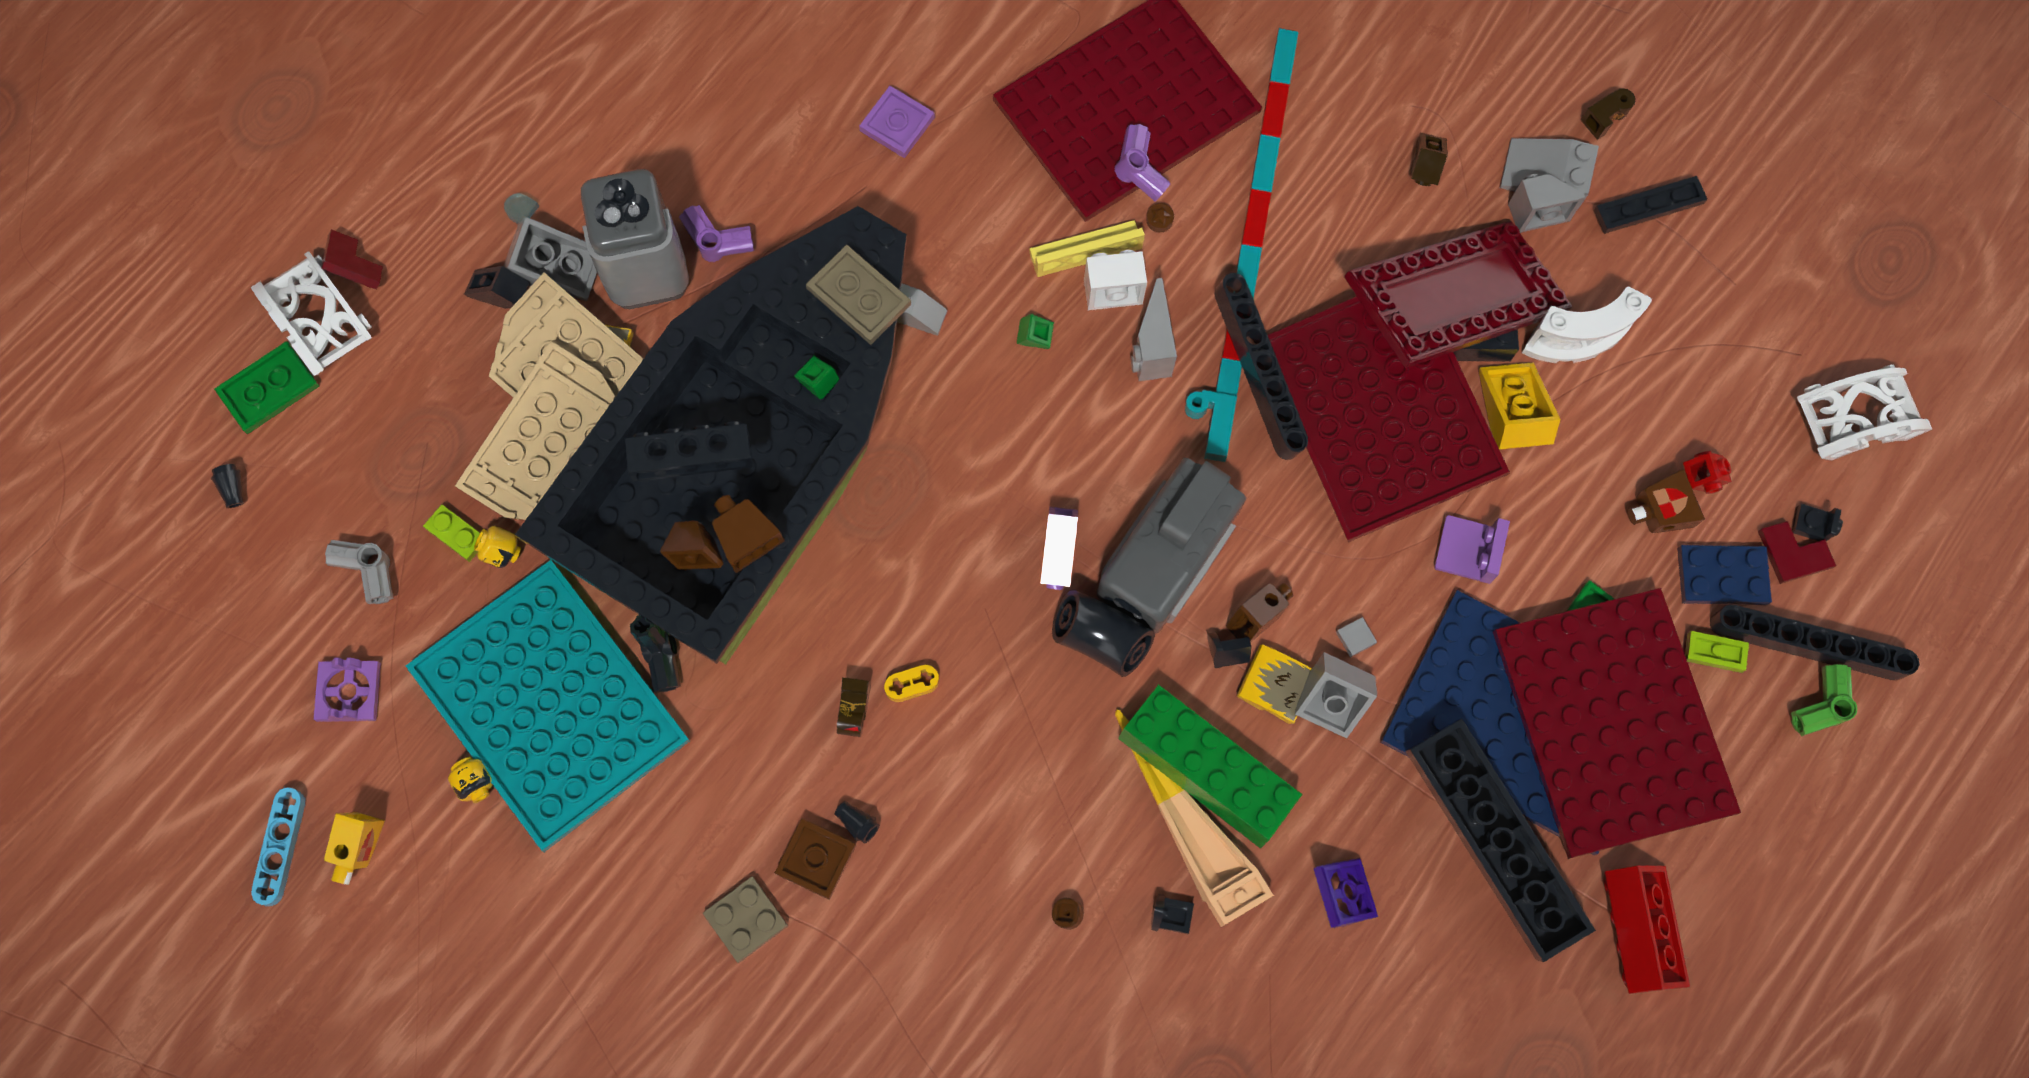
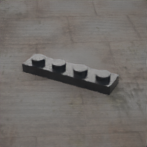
M1694 176L1597 205L1594 212L1603 233L1606 234L1703 205L1708 199L1698 177Z

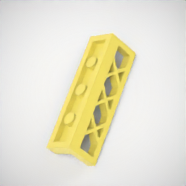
M1135 220L1033 247L1030 248L1029 253L1036 275L1040 277L1085 265L1086 258L1096 253L1112 255L1119 254L1124 250H1140L1143 247L1145 234L1142 228L1137 229Z

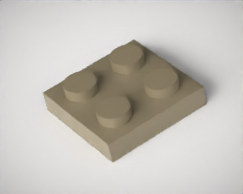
M753 877L703 912V915L737 963L743 961L788 927Z

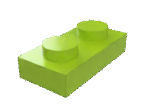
M441 504L423 527L470 563L477 554L474 546L480 533Z
M1690 631L1687 633L1685 656L1687 662L1743 673L1746 671L1749 643Z

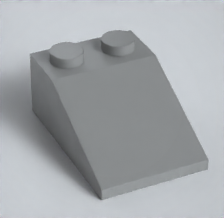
M1512 138L1500 188L1515 192L1523 178L1532 174H1538V176L1550 174L1584 192L1586 199L1589 194L1599 146L1573 139Z
M525 217L518 224L503 266L530 282L528 286H532L543 273H546L573 298L584 301L588 300L597 273L585 241L528 217Z
M1162 278L1156 279L1138 334L1137 343L1132 346L1133 356H1130L1132 372H1137L1139 381L1172 377L1177 358Z

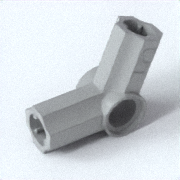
M331 540L325 552L326 564L333 567L360 570L367 604H382L394 599L388 569L390 559L378 545L374 543L357 544ZM378 554L377 561L373 564H368V559L372 555Z

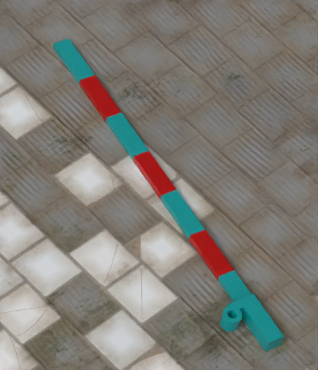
M1280 28L1277 35L1237 267V274H1240L1246 280L1253 299L1299 33ZM1236 311L1240 318L1245 319L1241 312ZM1226 330L1216 392L1207 390L1193 392L1187 397L1184 407L1185 413L1192 419L1202 418L1206 414L1207 408L1213 409L1204 459L1225 462L1228 455L1242 365L1228 330ZM1197 403L1200 407H1194L1193 404Z

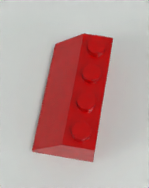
M1637 865L1605 871V889L1610 896L1612 907L1611 920L1616 927L1618 937L1617 951L1622 958L1624 968L1622 977L1628 989V994L1690 987L1666 866Z

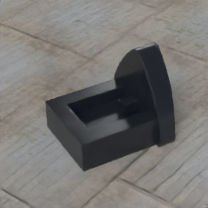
M1216 632L1207 633L1209 649L1215 669L1250 662L1252 646L1249 637L1220 641Z
M1158 894L1152 910L1151 930L1158 932L1159 929L1188 935L1194 903L1165 898L1164 895Z

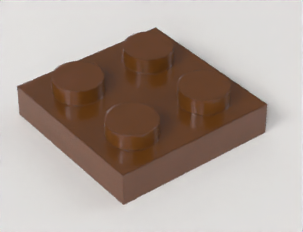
M801 818L775 871V875L830 900L856 844Z

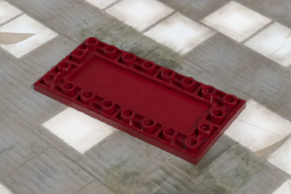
M1512 221L1349 270L1344 276L1405 368L1540 322L1551 306L1567 311L1572 308L1571 303L1566 298V294L1558 287L1551 277L1549 270L1543 266L1535 255L1534 249L1528 245L1520 234L1519 228Z

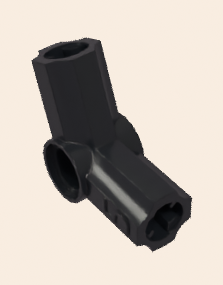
M640 615L636 616L634 622L630 624V633L640 644L642 655L649 664L654 692L660 693L676 690L681 687L675 659V656L678 654L675 637L664 632Z

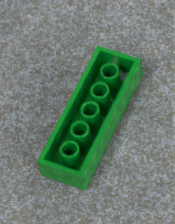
M1159 684L1125 726L1118 738L1260 849L1271 839L1303 795Z

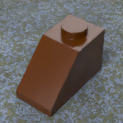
M694 520L675 522L660 550V553L677 569L721 568L723 565L715 539L706 531L703 524Z

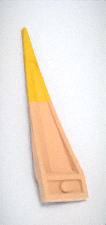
M1116 710L1115 716L1123 731L1129 721L1120 710ZM1132 750L1203 902L1206 901L1220 926L1223 927L1274 896L1258 869L1219 829L1194 799L1179 785Z

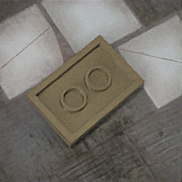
M848 245L806 284L808 291L870 345L911 306V300Z

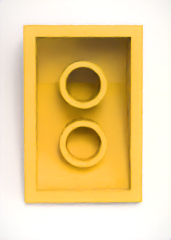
M1534 363L1480 367L1479 376L1490 430L1498 448L1510 449L1554 444L1561 419Z

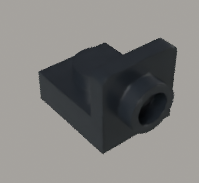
M1800 504L1796 509L1792 532L1817 541L1826 540L1827 542L1841 531L1843 520L1840 519L1841 509L1834 508L1827 512Z

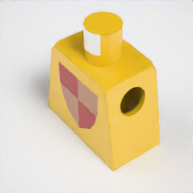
M358 812L336 813L324 857L326 862L336 864L331 878L332 881L348 885L354 869L367 868L385 820Z

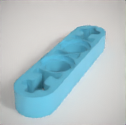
M283 788L276 793L263 840L251 895L256 903L264 906L278 904L284 895L305 808L304 795L293 788ZM292 796L296 803L287 807L283 804V801ZM280 813L286 815L287 813L288 815L293 816L292 820H289L284 817H279ZM286 823L290 828V833L285 839L278 840L275 836V830L280 824ZM279 853L282 856L281 866L276 870H270L267 865L269 857ZM265 873L278 876V880L271 879L270 881V879L264 878ZM270 886L274 893L266 898L265 895L261 894V891Z

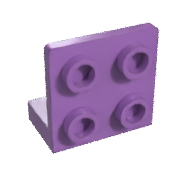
M1450 515L1446 516L1434 568L1442 572L1490 584L1499 575L1510 521L1498 518L1492 526Z

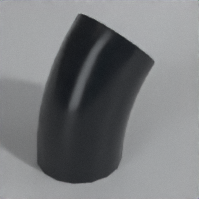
M1076 590L1069 591L1063 597L1055 613L1052 626V636L1056 643L1096 660L1121 677L1131 674L1141 664L1150 651L1155 638L1154 631L1143 623L1103 601Z

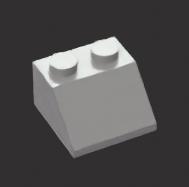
M1532 174L1522 179L1508 206L1514 223L1521 233L1569 222L1585 199L1584 192L1550 174L1541 176Z
M1324 652L1308 675L1295 710V715L1347 738L1377 697L1376 677Z

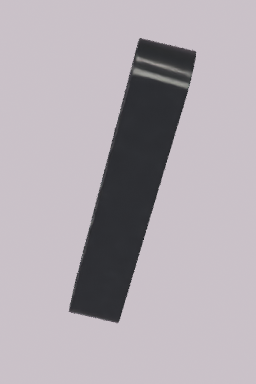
M1229 273L1215 288V299L1275 452L1280 458L1291 460L1307 447L1308 437L1247 282L1240 274ZM1226 286L1231 287L1235 293L1228 291ZM1236 311L1241 312L1245 319L1240 318ZM1246 337L1253 339L1255 345L1249 343ZM1256 362L1261 363L1265 370H1261ZM1267 388L1272 389L1275 396L1270 395ZM1277 413L1284 417L1285 422L1278 419ZM1287 439L1293 441L1295 448L1289 446Z
M1737 605L1723 607L1710 619L1712 631L1721 637L1748 642L1752 645L1830 665H1847V667H1851V670L1897 681L1915 673L1920 666L1918 656L1909 649ZM1723 615L1731 619L1732 626L1725 623ZM1752 623L1759 626L1760 634L1753 629ZM1781 630L1788 634L1789 641L1782 637ZM1810 637L1817 642L1818 648L1811 645ZM1839 645L1845 648L1846 656L1840 652ZM1868 652L1873 655L1875 663L1868 658ZM1897 660L1902 663L1904 670L1898 667Z

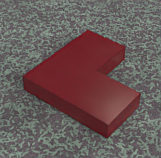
M331 229L327 237L321 269L377 290L381 281L383 266L357 257L358 240Z
M1788 521L1762 528L1758 531L1764 547H1767V555L1780 584L1836 567L1826 540L1799 547Z

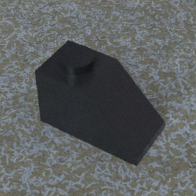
M503 266L474 270L464 295L508 309L512 308L524 295L530 282Z

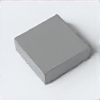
M1363 617L1336 632L1350 658L1377 643Z

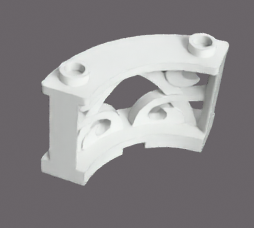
M308 251L304 254L307 257L305 260L264 286L261 282H258L251 289L283 333L288 330L291 334L286 338L315 376L322 372L324 367L364 341L371 339L372 337L367 330L372 327L362 313L358 316L355 315L326 275V270L321 269L322 258L319 255L313 257ZM321 278L329 288L317 285ZM298 294H313L325 298V310L321 325L308 318H298L289 322V319L294 316L299 307L300 299ZM288 296H291V304L289 306L283 307L282 305L284 302H290V298ZM336 298L346 312H336ZM343 323H350L355 328L357 335L341 344L331 335L332 331L334 330L339 335L347 336L348 334L341 329ZM305 327H311L317 330L318 333L315 335L310 329V334L303 336L302 330ZM328 342H330L332 345L336 347L334 350H332L331 352L317 360V358L322 354V352L326 348Z
M1626 287L1615 301L1594 311L1573 312L1551 306L1541 322L1533 330L1522 354L1551 363H1557L1558 361H1573V363L1595 358L1598 354L1611 349L1623 338L1632 324L1648 308L1652 299L1631 287Z
M1888 365L1879 370L1851 376L1824 386L1815 384L1804 389L1805 393L1798 396L1797 399L1802 406L1815 437L1821 459L1834 460L1870 446L1868 441L1881 440L1882 443L1907 441L1932 430L1929 420L1921 419L1903 377L1907 374L1905 368H1895L1894 365ZM1847 391L1844 396L1840 394L1841 392ZM1860 392L1870 395L1886 405L1878 414L1877 427H1874L1863 416L1847 415L1850 406ZM1820 400H1828L1830 407H1823L1820 409V412L1823 414H1834V417L1818 420L1812 404ZM1889 411L1893 412L1889 417L1893 419L1894 423L1887 419L1886 415ZM1845 423L1858 424L1860 426V431H1852L1851 427L1853 424H1848L1845 426ZM1831 425L1830 443L1828 444L1822 427Z

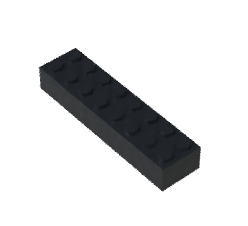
M1462 719L1454 721L1406 750L1407 755L1536 960L1545 962L1596 931Z

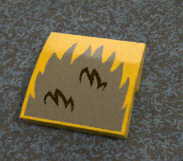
M1260 645L1238 691L1237 697L1259 710L1268 711L1288 724H1294L1297 718L1295 710L1312 668L1275 649Z

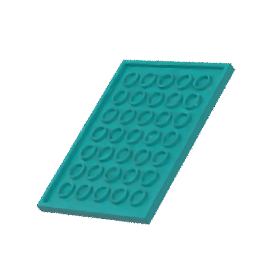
M549 560L405 665L473 759L482 761L492 779L491 783L542 852H546L690 742L552 560Z

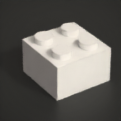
M1124 250L1119 254L1112 255L1096 253L1086 258L1084 285L1088 310L1143 305L1147 286L1143 251Z

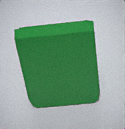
M1033 314L1021 318L1017 344L1049 349L1054 322Z
M815 356L794 375L802 385L819 399H823L839 381L834 368Z

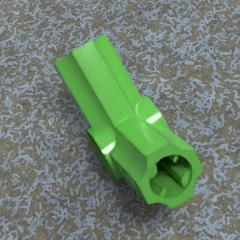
M1826 665L1822 667L1823 702L1791 713L1792 725L1801 736L1832 726H1838L1855 717L1857 714V704L1852 699L1851 667H1847V665ZM1834 705L1841 709L1842 716L1835 712Z

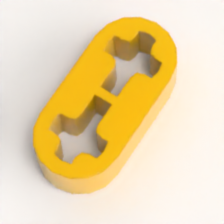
M921 665L895 673L885 681V694L891 701L903 702L931 693L938 687V672L930 665ZM924 672L928 676L934 677L930 680L929 686H925L923 682L913 683L920 680L921 674ZM899 681L900 685L910 683V686L902 688V694L897 695L895 691L890 692L889 690L893 688V682Z

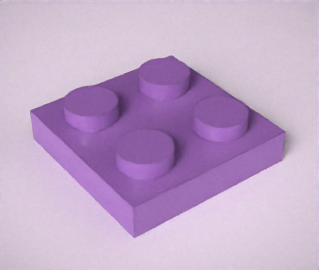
M889 86L860 124L859 129L860 132L905 158L934 120L935 112Z

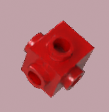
M1704 451L1696 454L1693 459L1683 462L1686 476L1693 490L1712 494L1723 490V485L1732 482L1730 478L1731 466L1723 455Z

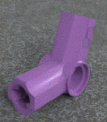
M1141 124L1129 125L1125 132L1120 160L1115 165V173L1120 180L1127 183L1133 182L1152 200L1157 201L1169 187L1170 182L1149 164L1147 150L1151 133L1148 131V127Z
M700 205L690 206L679 216L680 221L706 261L715 262L726 255L754 251L750 226L717 231ZM710 242L717 243L712 248L705 247V245Z

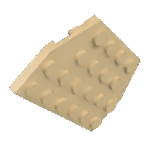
M543 273L505 314L503 329L496 347V354L489 377L514 398L552 341L601 372L616 397L643 358L546 273Z
M551 341L455 487L505 518L526 520L615 399V395L601 372Z

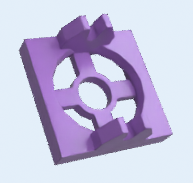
M334 658L332 661L318 662L314 720L317 722L376 721L381 663L378 661H361L355 658H347V660ZM345 670L343 682L337 687H327V683L335 674ZM355 670L366 677L369 687H360L354 682ZM347 684H353L356 687V695L350 700H344L341 697V689ZM326 697H337L342 702V710L332 709L326 701ZM360 697H367V700L360 708L352 710L354 702Z

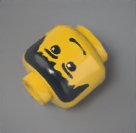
M491 526L487 530L482 529L476 540L474 550L477 551L480 561L497 568H504L509 562L515 563L521 547L517 546V537L514 533L497 526Z
M466 757L450 768L452 772L448 776V780L460 801L472 800L473 803H478L490 795L488 790L493 786L491 783L492 779L481 760Z

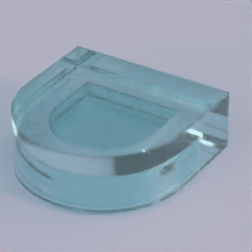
M521 193L509 196L504 204L507 216L516 224H519L525 217L531 218L539 208L536 201Z

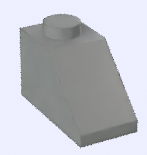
M901 284V292L911 300V306L897 318V322L938 336L946 317L947 309L922 290Z

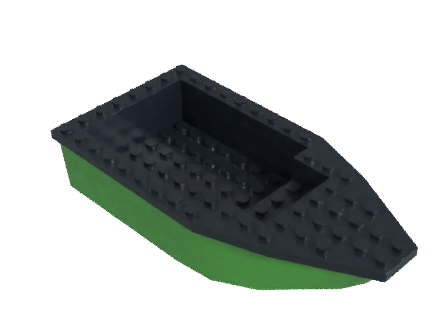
M857 206L744 267L674 318L515 534L516 537L717 664L720 661L726 665L846 489L867 450L892 362L897 319L870 345L808 291L806 284L848 245L901 291L907 234ZM813 356L833 367L839 377L837 384L823 399L817 398L794 377ZM734 421L747 424L750 433L753 467L637 482H633L628 474L625 438H631L634 434L643 432L650 433L651 435L663 434L668 429L689 431L700 425H708L711 428L722 427L725 423ZM717 442L713 445L712 450L721 451L726 447L727 443ZM693 445L686 446L682 453L690 455L695 452L697 447ZM658 449L654 451L652 457L661 458L665 455L666 450ZM725 495H730L736 505L746 499L750 500L778 528L784 539L783 543L737 573L730 565L712 525L713 520L721 516L715 507V502ZM694 520L703 524L706 531L716 541L723 560L722 567L677 569L660 553L674 523Z

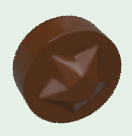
M1158 203L1149 208L1146 223L1151 230L1165 232L1173 225L1174 212L1168 205Z
M1071 898L1058 900L1052 909L1054 923L1066 930L1078 927L1084 917L1081 904Z

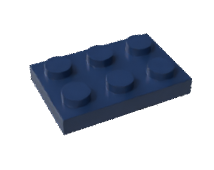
M1681 545L1677 548L1682 604L1768 605L1772 602L1767 547Z

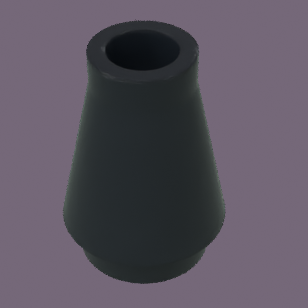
M226 464L212 469L213 476L211 480L224 500L226 508H235L243 505L241 471L237 470L236 465Z
M847 801L842 802L834 813L856 841H862L864 844L874 837L880 826L874 816L850 805Z

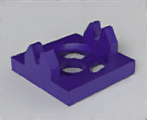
M1360 858L1313 868L1331 928L1343 927L1378 917ZM1334 873L1338 874L1340 880L1336 890H1333L1331 883ZM1345 884L1349 885L1352 890V900L1345 894ZM1336 899H1341L1347 904L1350 915L1339 910Z

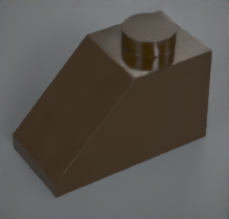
M1420 132L1411 169V179H1414L1417 184L1422 186L1439 184L1448 156L1447 139Z

